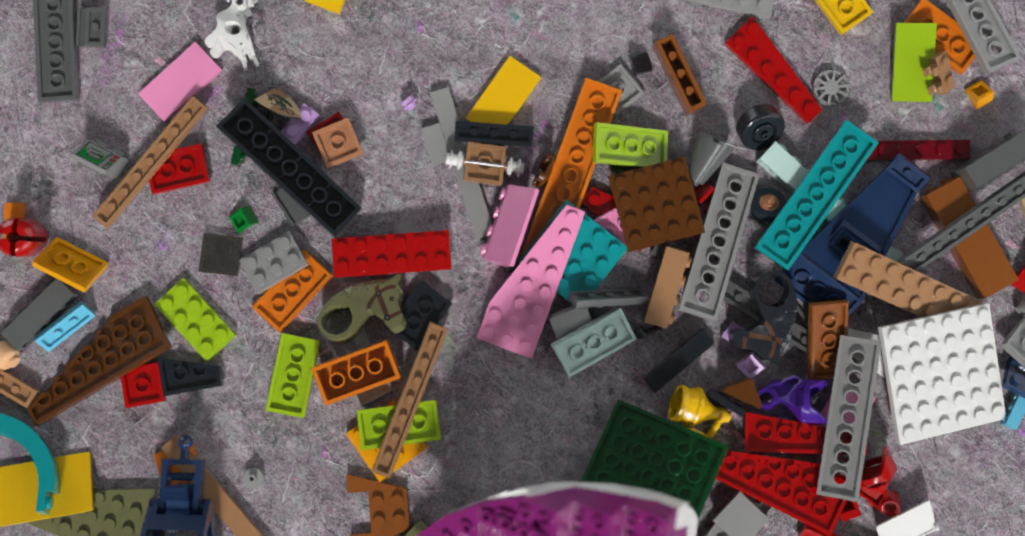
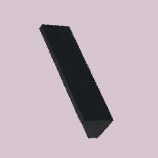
M705 328L697 331L642 377L654 393L715 344L706 333L707 330Z

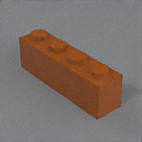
M671 34L656 41L652 48L685 116L703 109L707 102L674 35Z

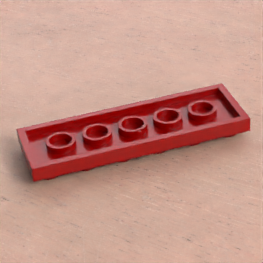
M449 230L331 239L334 278L452 270Z

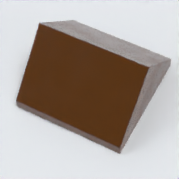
M744 377L719 386L717 389L751 407L758 409L762 407L752 378Z

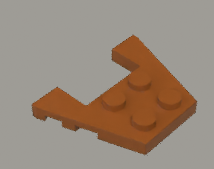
M352 474L346 475L347 493L368 491L371 532L352 533L350 536H395L410 529L407 488Z

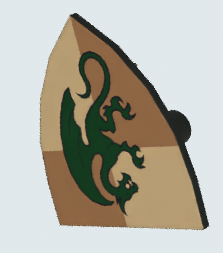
M277 88L254 99L255 103L268 110L266 118L270 122L273 121L275 115L284 121H287L288 118L301 119L300 110L290 97Z

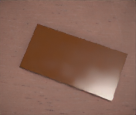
M848 300L809 303L807 379L821 380L834 378L840 335L848 336Z

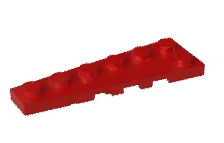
M752 16L724 44L806 124H809L822 111V108Z

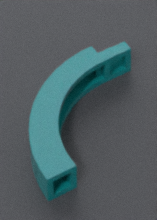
M0 413V436L20 443L29 452L35 463L39 482L36 512L39 514H49L54 503L51 494H60V476L54 455L45 441L29 426L11 416Z

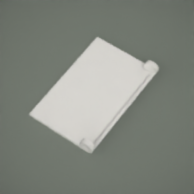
M929 499L875 526L878 536H925L933 531L940 530L935 523Z

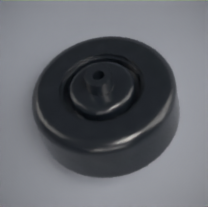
M759 104L749 108L740 116L736 124V133L740 141L746 148L751 150H763L770 147L782 137L785 130V121L780 112L769 104Z

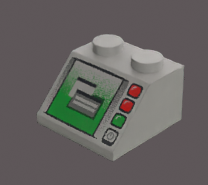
M88 139L70 155L71 158L116 180H119L129 161L123 157L125 153L115 148L112 151L107 149V144L98 139L95 142Z

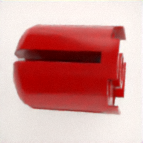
M9 218L0 224V233L7 234L6 238H0V250L8 256H36L47 246L48 232L38 220L31 218ZM32 236V240H22L21 237Z

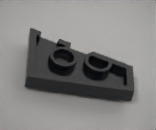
M157 358L163 396L224 386L221 366Z

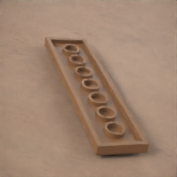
M853 241L850 242L833 276L837 280L919 317L982 303V301Z

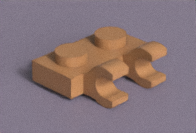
M939 51L929 58L930 65L923 68L924 77L933 74L935 83L927 87L929 95L935 92L938 95H945L955 87V79L952 75L947 51Z

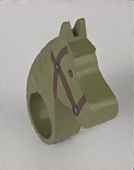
M401 273L389 280L378 279L359 283L334 295L319 312L317 319L319 330L330 342L345 344L352 341L369 318L375 315L385 322L391 332L399 333L403 331L407 322L401 309L402 297L405 295L400 288L404 280ZM347 310L352 313V323L345 332L336 335L327 332V321L331 315L338 311Z

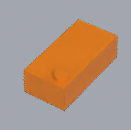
M388 338L319 363L311 368L325 406L397 380L402 376Z

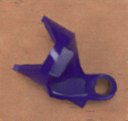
M796 375L786 377L783 380H770V385L758 392L760 399L763 396L771 398V401L768 403L761 401V409L770 410L777 404L783 403L801 423L827 424V419L810 406V397L827 386V381L801 379Z

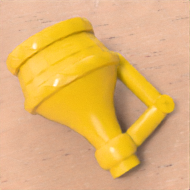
M679 385L671 397L668 416L672 422H680L683 424V427L713 439L721 423H728L730 421L731 411L724 407L714 406L708 400L702 388H688L685 385ZM715 420L706 434L694 427L703 421Z

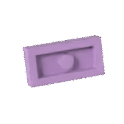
M305 103L299 108L301 119L291 118L281 131L295 146H297L305 136L306 131L310 130L320 117L319 114Z

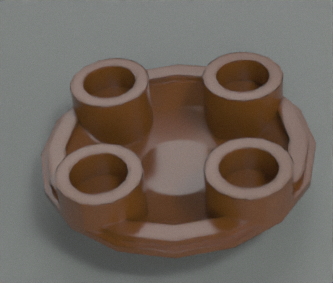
M548 152L546 158L542 159L539 166L542 170L535 176L532 182L536 189H539L549 179L554 167V153Z

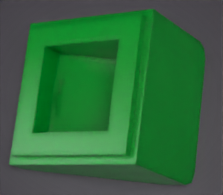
M250 206L240 208L229 217L238 234L259 222Z

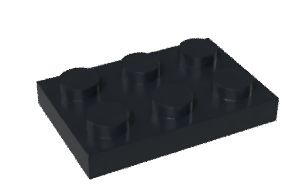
M420 281L401 307L407 322L406 327L403 331L394 334L419 351L429 323L438 324L453 303L426 283Z

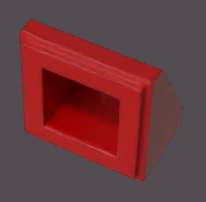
M706 183L704 185L699 184L698 187L696 186L694 192L697 203L701 204L714 191V187Z

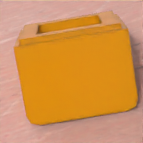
M982 80L965 89L966 94L976 109L983 107L993 100L994 91Z

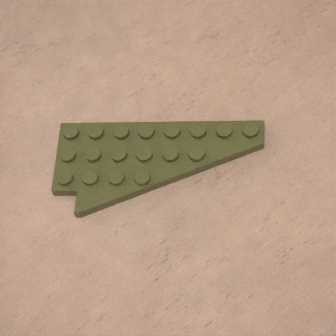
M158 488L93 490V511L26 523L57 536H140L150 498H155Z

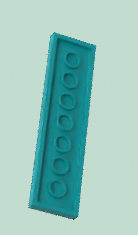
M845 120L754 248L786 271L789 270L879 142L848 120Z

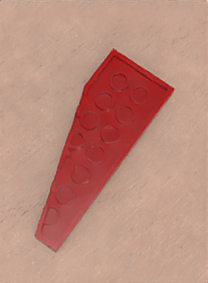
M727 451L716 477V480L831 536L847 502L844 499L816 494L821 467L819 463ZM837 472L834 475V480L836 483L842 484L846 481V476Z

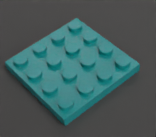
M566 199L518 262H522L567 204L573 207L576 206ZM585 214L557 293L573 304L569 300L570 291L596 290L626 252L627 246Z

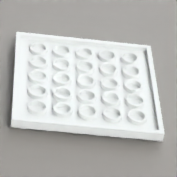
M989 303L977 304L878 327L879 338L882 341L881 350L896 444L903 445L1004 419L1006 413Z

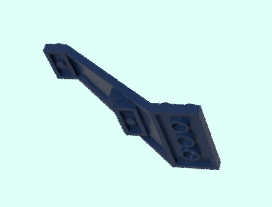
M898 153L865 188L807 243L790 269L787 271L783 269L781 271L791 280L796 297L807 306H809V303L846 299L849 301V316L863 302L867 294L833 278L850 242L853 241L886 256L916 194L931 179V176L901 153ZM846 239L848 243H842L841 240ZM776 276L774 281L783 287L782 281Z

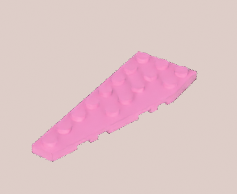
M568 204L564 207L489 302L477 336L478 339L532 359L586 211Z

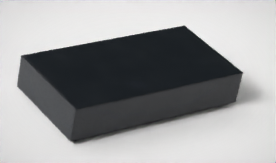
M708 390L707 397L740 417H743L746 413L745 409L715 390Z

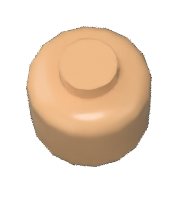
M0 341V369L14 368L20 361V350H16L8 341Z

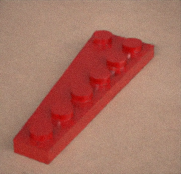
M749 412L744 414L745 452L823 453L826 427ZM849 432L841 433V442L845 444L850 443L852 435ZM840 452V453H838V454L848 455L846 452Z

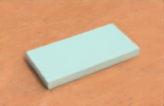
M615 307L550 345L567 376L570 378L637 340L621 307Z

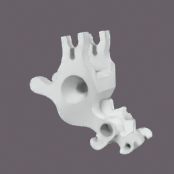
M232 0V4L228 9L217 14V27L206 37L205 44L208 48H211L210 55L213 58L220 57L224 51H231L234 56L240 59L244 70L248 69L247 56L250 61L254 62L256 67H260L245 24L247 22L246 18L252 16L250 8H253L258 0Z

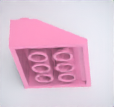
M507 185L501 189L499 194L501 201L499 207H495L492 216L495 218L493 225H489L486 236H489L487 243H483L480 250L482 260L502 267H514L539 193L538 189L516 185Z

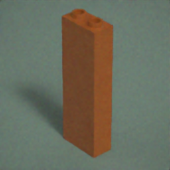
M951 176L941 181L942 185L938 188L934 185L924 191L925 195L919 197L938 231L976 206L961 177L953 179ZM988 224L950 249L952 256L977 299H985L1019 280Z

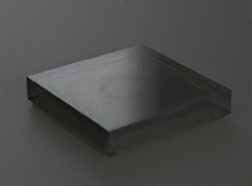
M204 233L198 271L239 277V260H241L244 238Z

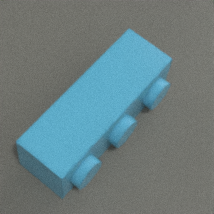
M1013 393L1012 400L1006 407V415L1001 420V424L1012 430H1017L1025 414V398Z

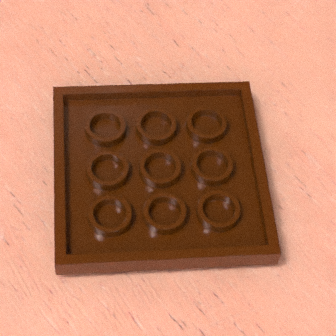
M685 156L608 176L628 253L705 233Z

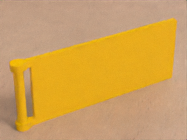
M83 452L54 457L60 476V494H51L54 503L49 514H39L36 512L39 482L34 461L0 467V527L93 511L91 453Z

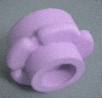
M412 94L400 103L403 107L402 110L407 109L408 112L418 105L415 102L418 98H414Z

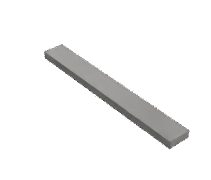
M449 87L430 92L449 153L451 149L454 154H458L461 151L464 159L466 157V142L454 141L455 123L459 119ZM462 164L459 170L453 165L476 240L488 237L486 233L492 222L479 183L463 181L465 165Z

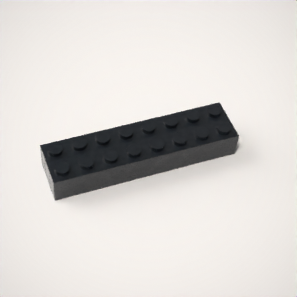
M245 98L216 125L217 129L334 238L361 211L362 208Z

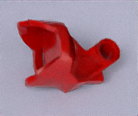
M886 446L883 447L882 456L864 461L859 495L867 500L870 507L875 506L886 516L893 517L898 515L900 511V496L898 493L887 489L889 482L897 471V466Z

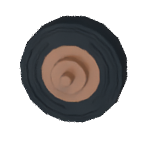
M764 188L754 194L751 210L759 220L773 222L785 205L786 199L780 191L773 188Z

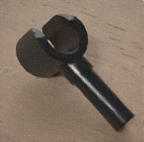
M641 326L634 331V334L638 339H642L648 334L661 330L662 327L655 326L645 330Z

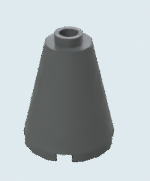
M700 130L688 166L692 184L697 187L699 184L704 185L728 158L734 148Z

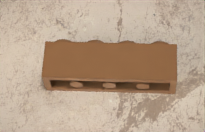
M668 245L665 246L645 313V323L666 329L668 324L672 325L675 316L672 310L674 305L678 306L681 296L678 294L679 287L684 286L686 276L683 274L685 268L689 269L692 257L689 256V251Z

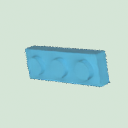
M80 301L34 336V340L46 351L50 352L96 316L95 312L84 302Z

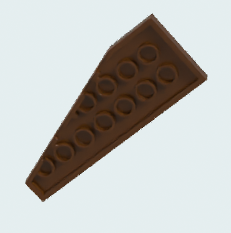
M143 296L113 314L107 320L108 323L95 333L96 336L88 345L85 344L65 366L66 369L60 376L57 375L52 380L53 383L46 391H42L31 403L27 410L34 426L44 424L172 347L149 297Z

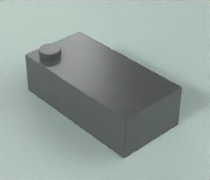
M1025 129L1017 133L1013 130L1004 135L1003 141L953 171L950 175L953 179L961 177L968 191L984 185L1025 159Z

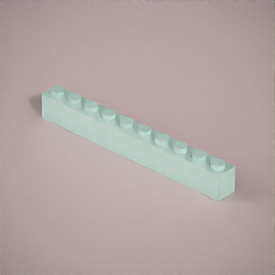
M775 141L756 162L793 194L810 169L803 167L799 158L796 156L792 157L782 143ZM842 197L838 199L824 219L823 223L825 225L846 206V202ZM890 246L885 257L896 261L904 254L898 248Z

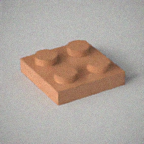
M348 117L312 132L327 169L364 154Z

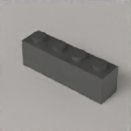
M53 278L47 283V288L43 292H39L33 297V302L29 306L23 307L18 312V317L9 321L4 326L5 329L0 334L16 350H26L35 341L34 336L54 322L81 294L74 287L57 278Z

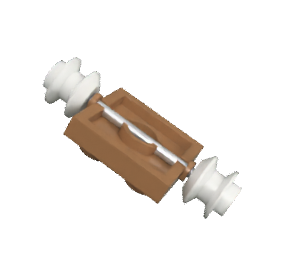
M467 142L466 157L464 159L461 151L458 154H454L451 149V152L446 154L445 164L449 165V169L454 165L459 170L462 164L465 165L463 181L502 186L504 170H506L509 177L512 173H515L517 178L524 172V163H521V158H519L518 162H514L511 157L507 163L505 162V146Z

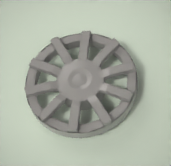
M835 69L825 70L814 79L812 90L815 98L821 104L835 106L846 99L850 84L846 76ZM827 73H833L831 80ZM822 75L825 76L826 82L820 79ZM836 75L840 76L837 81H835ZM843 80L845 84L839 85L838 83ZM817 82L822 83L823 86H822V87H816ZM845 87V92L839 90V88ZM817 90H822L823 94L819 96ZM836 93L843 95V97L839 100ZM825 95L828 96L827 101L822 99ZM832 96L835 97L836 102H831Z

